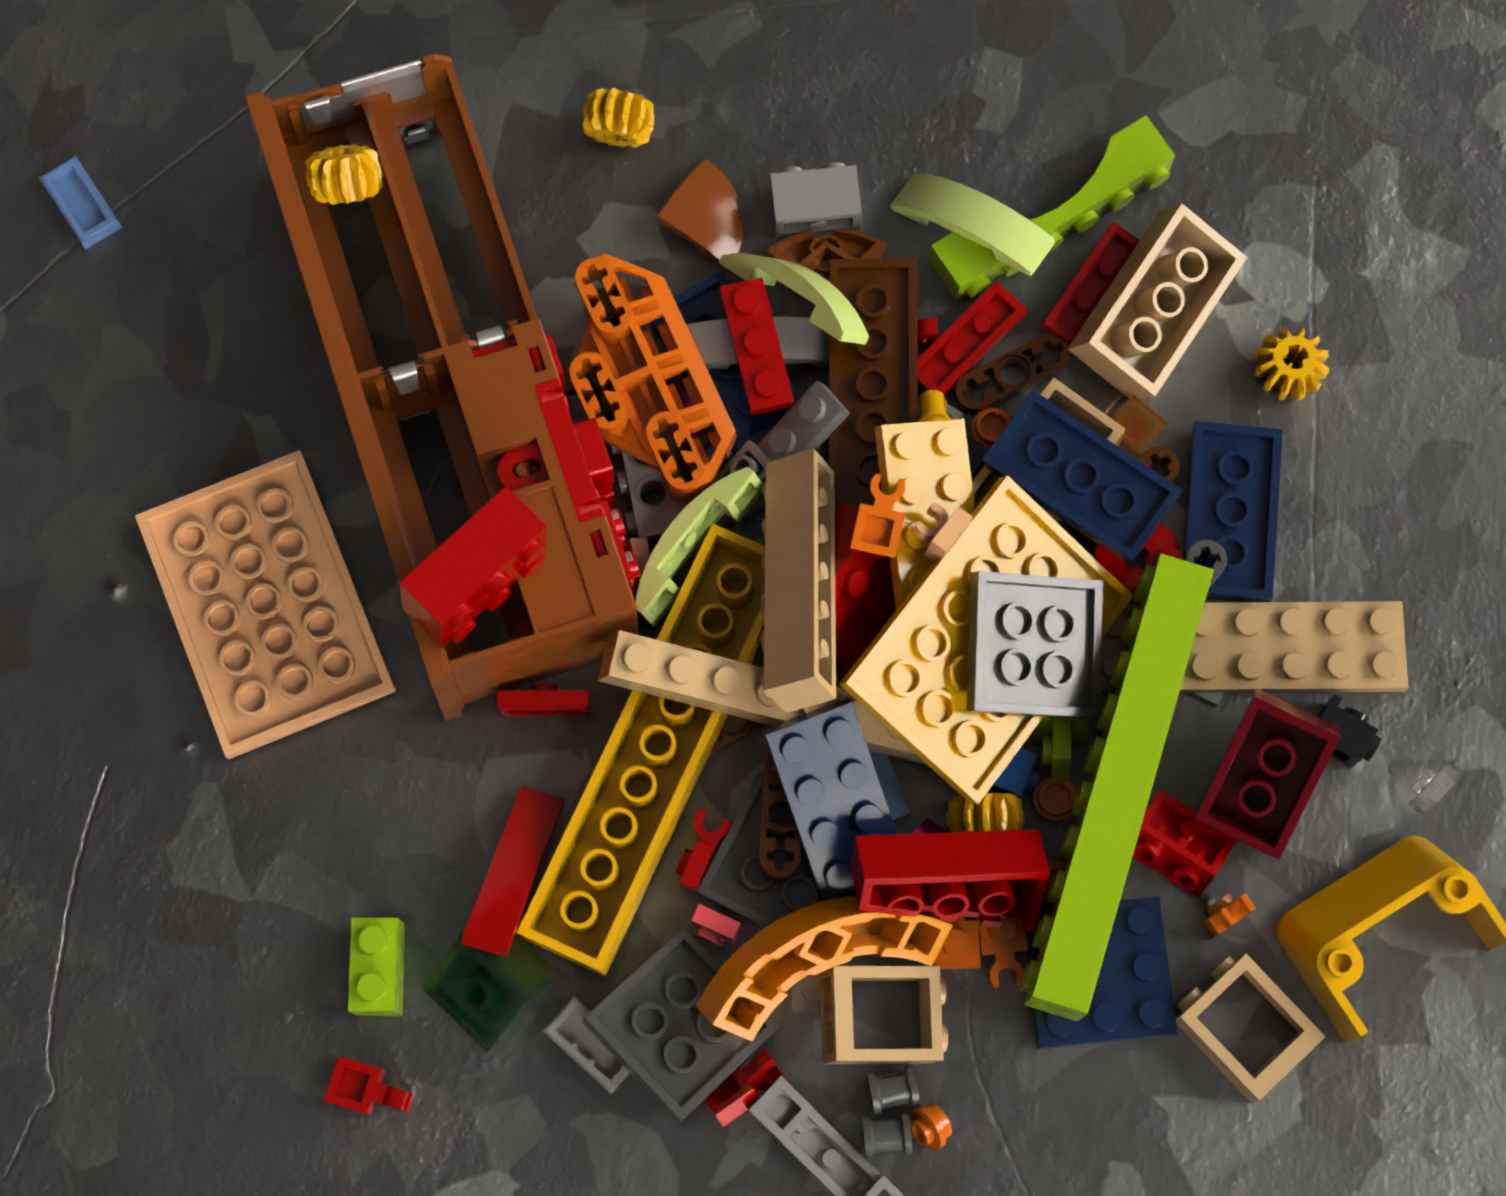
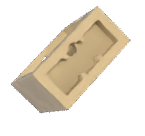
M1247 953L1236 961L1229 955L1210 973L1215 981L1206 990L1201 992L1196 986L1177 1004V1007L1182 1012L1176 1017V1024L1249 1102L1254 1103L1260 1101L1326 1036ZM1242 974L1297 1031L1253 1076L1197 1018Z
M834 966L821 972L822 1064H929L943 1061V1053L948 1048V1030L942 1024V1006L946 1001L947 992L946 983L943 978H940V966ZM852 981H918L921 1049H854Z

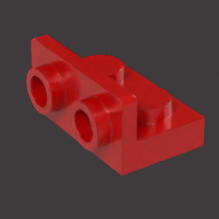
M1159 789L1145 811L1133 856L1140 863L1148 865L1171 880L1178 888L1191 893L1195 897H1200L1218 873L1237 839L1195 820V811Z

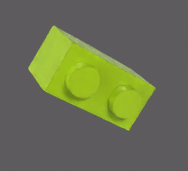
M351 918L348 1012L356 1016H402L405 923L399 918Z

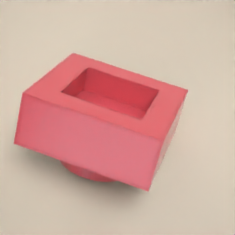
M701 904L698 905L691 920L692 926L699 929L696 936L718 947H722L724 941L734 945L741 930L740 922Z

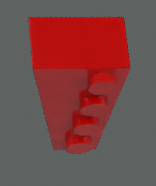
M1039 829L856 836L850 865L859 910L916 917L922 911L934 912L939 920L956 922L959 916L980 918L982 926L998 928L1002 921L1018 923L1019 930L1035 932L1050 876V869Z

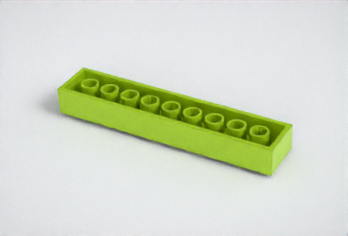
M1160 554L1155 565H1146L1143 575L1139 577L1132 602L1139 603L1140 606L1139 608H1133L1130 618L1126 621L1120 644L1127 645L1128 647L1126 651L1121 650L1118 660H1115L1108 686L1114 687L1115 692L1114 694L1109 693L1106 702H1103L1100 718H1098L1096 723V729L1103 730L1102 737L1096 736L1094 744L1089 748L1083 768L1084 772L1091 773L1089 781H1083L1081 788H1078L1072 805L1071 815L1078 817L1076 826L1070 825L1068 832H1065L1059 850L1058 858L1066 861L1063 870L1057 869L1056 875L1052 876L1045 902L1053 904L1050 915L1044 914L1043 919L1039 921L1032 946L1040 949L1037 960L1031 959L1030 964L1026 965L1019 991L1027 993L1024 1002L1026 1006L1073 1021H1079L1089 1012L1214 569Z

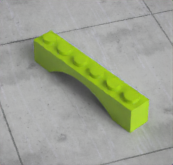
M1147 115L1110 137L1105 155L1094 175L1077 194L1058 208L1029 220L1054 238L1055 244L1049 252H1051L1063 242V237L1072 231L1077 230L1078 233L1086 231L1099 220L1100 214L1110 208L1113 211H1118L1134 199L1136 192L1146 186L1149 190L1154 189L1165 182L1170 176L1169 172L1176 155ZM955 232L932 244L930 248L929 263L956 302L967 295L970 298L981 295L992 285V280L1004 273L1006 276H1011L1019 271L996 260L992 250Z

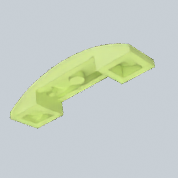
M914 173L890 205L893 211L924 226H927L929 221L934 222L992 250L996 260L1029 276H1032L1055 244V240L1051 235L1008 206L968 186L931 174Z
M732 253L721 256L719 264L747 281L763 277L764 284L769 286H775L776 281H779L815 304L816 306L809 322L837 340L866 345L869 335L858 313L845 296L819 274L804 266L782 259L746 253Z
M749 467L735 471L705 489L678 514L659 539L644 568L635 601L637 611L653 627L658 624L674 604L680 592V589L672 579L705 539L712 523L717 524L724 514L739 522L762 493L763 483Z

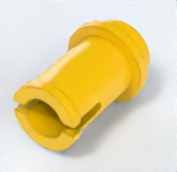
M927 390L919 396L920 418L918 422L951 420L946 412L947 402L942 392Z

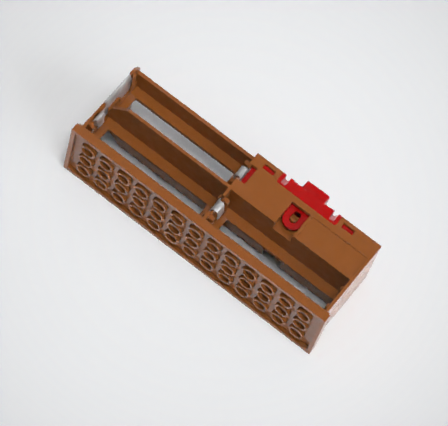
M430 54L423 56V59L356 77L293 97L289 95L271 101L270 96H265L264 92L260 91L246 95V99L398 582L400 583L437 549L399 426H401L400 420H407L427 414L432 410L434 415H438L470 517L507 486L547 525L546 548L543 555L545 562L530 578L524 579L520 576L508 588L511 590V593L500 605L510 642L474 653L470 651L465 637L459 643L451 640L445 647L441 648L410 617L431 686L444 719L448 721L463 716L461 710L465 709L464 704L497 693V690H507L601 661L607 636L618 630L638 635L637 606L634 600V590L638 589L640 572L633 551L624 552L623 550L624 547H627L624 537L626 530L619 509L615 508V495L611 486L614 484L613 467L596 417L575 424L572 422L566 398L564 372L552 336L545 335L541 321L537 317L453 68L452 59L449 56ZM429 129H434L435 136H442L506 328V335L503 334L500 326L476 332L478 344L476 340H470L469 335L465 334L401 139L404 137L407 144L430 138ZM356 143L359 146H370L374 151L378 152L379 162L382 164L384 177H382L383 187L378 191V194L374 197H367L418 353V361L413 360L390 367L383 371L382 366H379L328 204L316 201L315 197L311 196L310 187L306 183L305 171L307 170L305 161L315 151H323L326 147H337L340 144L346 146Z

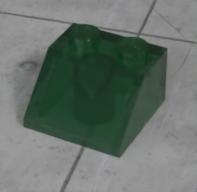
M461 933L423 987V990L487 1053L531 1009L558 975L517 933L507 957L462 945L463 933Z

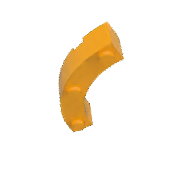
M856 896L821 901L776 920L743 944L722 965L707 985L696 1007L712 1025L753 1041L772 1011L788 996L785 992L807 975L815 976L829 968L851 961L852 957L878 954L881 957L904 958L932 966L953 925L948 921L939 920L934 912L922 911L916 917L862 911L858 908Z

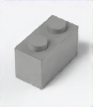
M835 162L826 164L821 169L803 170L800 167H787L781 169L778 173H770V191L776 238L789 237L812 230L814 234L835 232L836 229H861L862 209L856 165L846 166L843 163Z

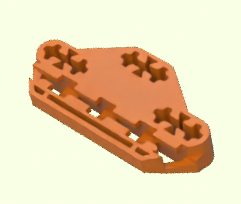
M606 253L586 259L580 263L575 273L576 285L588 313L579 355L574 358L569 369L576 395L587 419L596 417L605 442L659 470L673 497L681 501H692L705 489L713 485L725 454L728 459L737 438L733 423L665 278ZM621 272L643 279L647 287L642 286L641 289L643 298L635 300L625 278L623 277L618 280L616 273ZM599 280L603 285L610 306H612L616 319L621 323L620 325L613 327L608 321L605 308L599 299L594 285L591 283L592 281ZM661 317L664 323L657 326V329L668 351L662 354L659 353L650 331L647 330L642 333L640 326ZM684 371H687L689 376L682 379V383L693 406L687 408L684 407L674 383L668 386L665 383L666 379ZM593 372L594 376L598 379L603 396L611 413L615 416V420L607 422L606 418L603 417L599 402L594 395L589 380L585 377L588 373ZM709 425H712L714 429L707 433V437L713 449H715L711 461H709L699 437L692 440L690 436L691 433ZM669 431V434L674 436L677 451L683 460L688 474L692 475L693 480L685 483L682 477H679L676 462L670 453L665 439L661 437L663 432Z

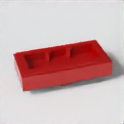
M539 683L531 685V690H497V707L504 717L591 715V698L588 690H558V685Z

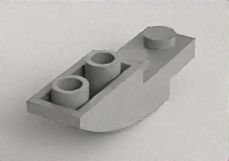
M816 381L759 444L748 440L719 471L713 484L745 467L753 470L764 484L766 483V463L812 448L823 457L829 451L823 442L846 419L850 412L826 385ZM763 492L739 522L724 514L716 525L728 530L766 506Z

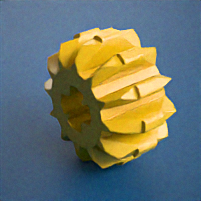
M616 88L611 90L597 89L596 92L588 94L587 101L583 106V133L588 137H592L596 142L607 143L608 146L616 145L621 148L625 146L639 147L649 142L650 133L653 132V103L645 99L641 94H633L628 90L621 91Z
M355 143L346 146L340 144L337 147H326L323 151H315L305 161L307 186L310 187L311 196L315 197V200L320 203L328 202L335 205L338 203L349 204L354 201H363L367 197H374L383 187L382 177H384L382 164L379 162L378 152L374 151L370 146H359Z
M1286 326L1279 329L1277 337L1271 334L1266 335L1262 341L1264 348L1257 349L1254 354V360L1260 363L1254 370L1255 377L1267 378L1262 387L1264 392L1272 390L1273 387L1279 389L1277 394L1279 401L1285 400L1289 391L1297 402L1305 397L1306 390L1316 393L1321 386L1319 379H1325L1329 373V367L1323 364L1329 357V350L1315 349L1320 342L1319 335L1307 340L1304 338V327H1299L1294 336H1292ZM1285 359H1291V363L1288 366L1284 362ZM1294 362L1298 364V369L1291 368Z
M986 793L979 804H973L967 798L965 800L961 795L954 796L948 801V812H946L949 833L963 831H1006L1010 829L1023 830V824H1025L1021 798L1011 793Z

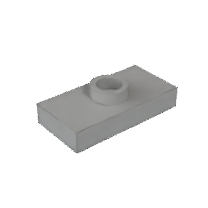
M573 996L543 1029V1032L612 1094L630 1073L584 1025L582 1021L590 1010Z

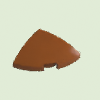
M704 159L686 177L657 215L658 223L693 243L696 252L723 268L725 267L719 264L721 256L740 253L742 247L744 221L739 215L736 191L726 176L715 165Z
M836 229L835 236L824 234L815 238L814 232L809 230L791 235L775 243L766 250V257L799 264L830 282V259H881L887 250V243L868 234L853 230Z

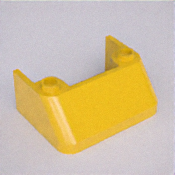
M1421 836L1403 838L1283 914L1277 923L1276 936L1278 942L1344 1042L1357 1039L1369 1032L1342 992L1359 980L1364 969L1363 957L1352 939L1420 895L1427 892L1435 905L1446 913H1463L1488 950L1506 944V922L1476 878L1437 846Z

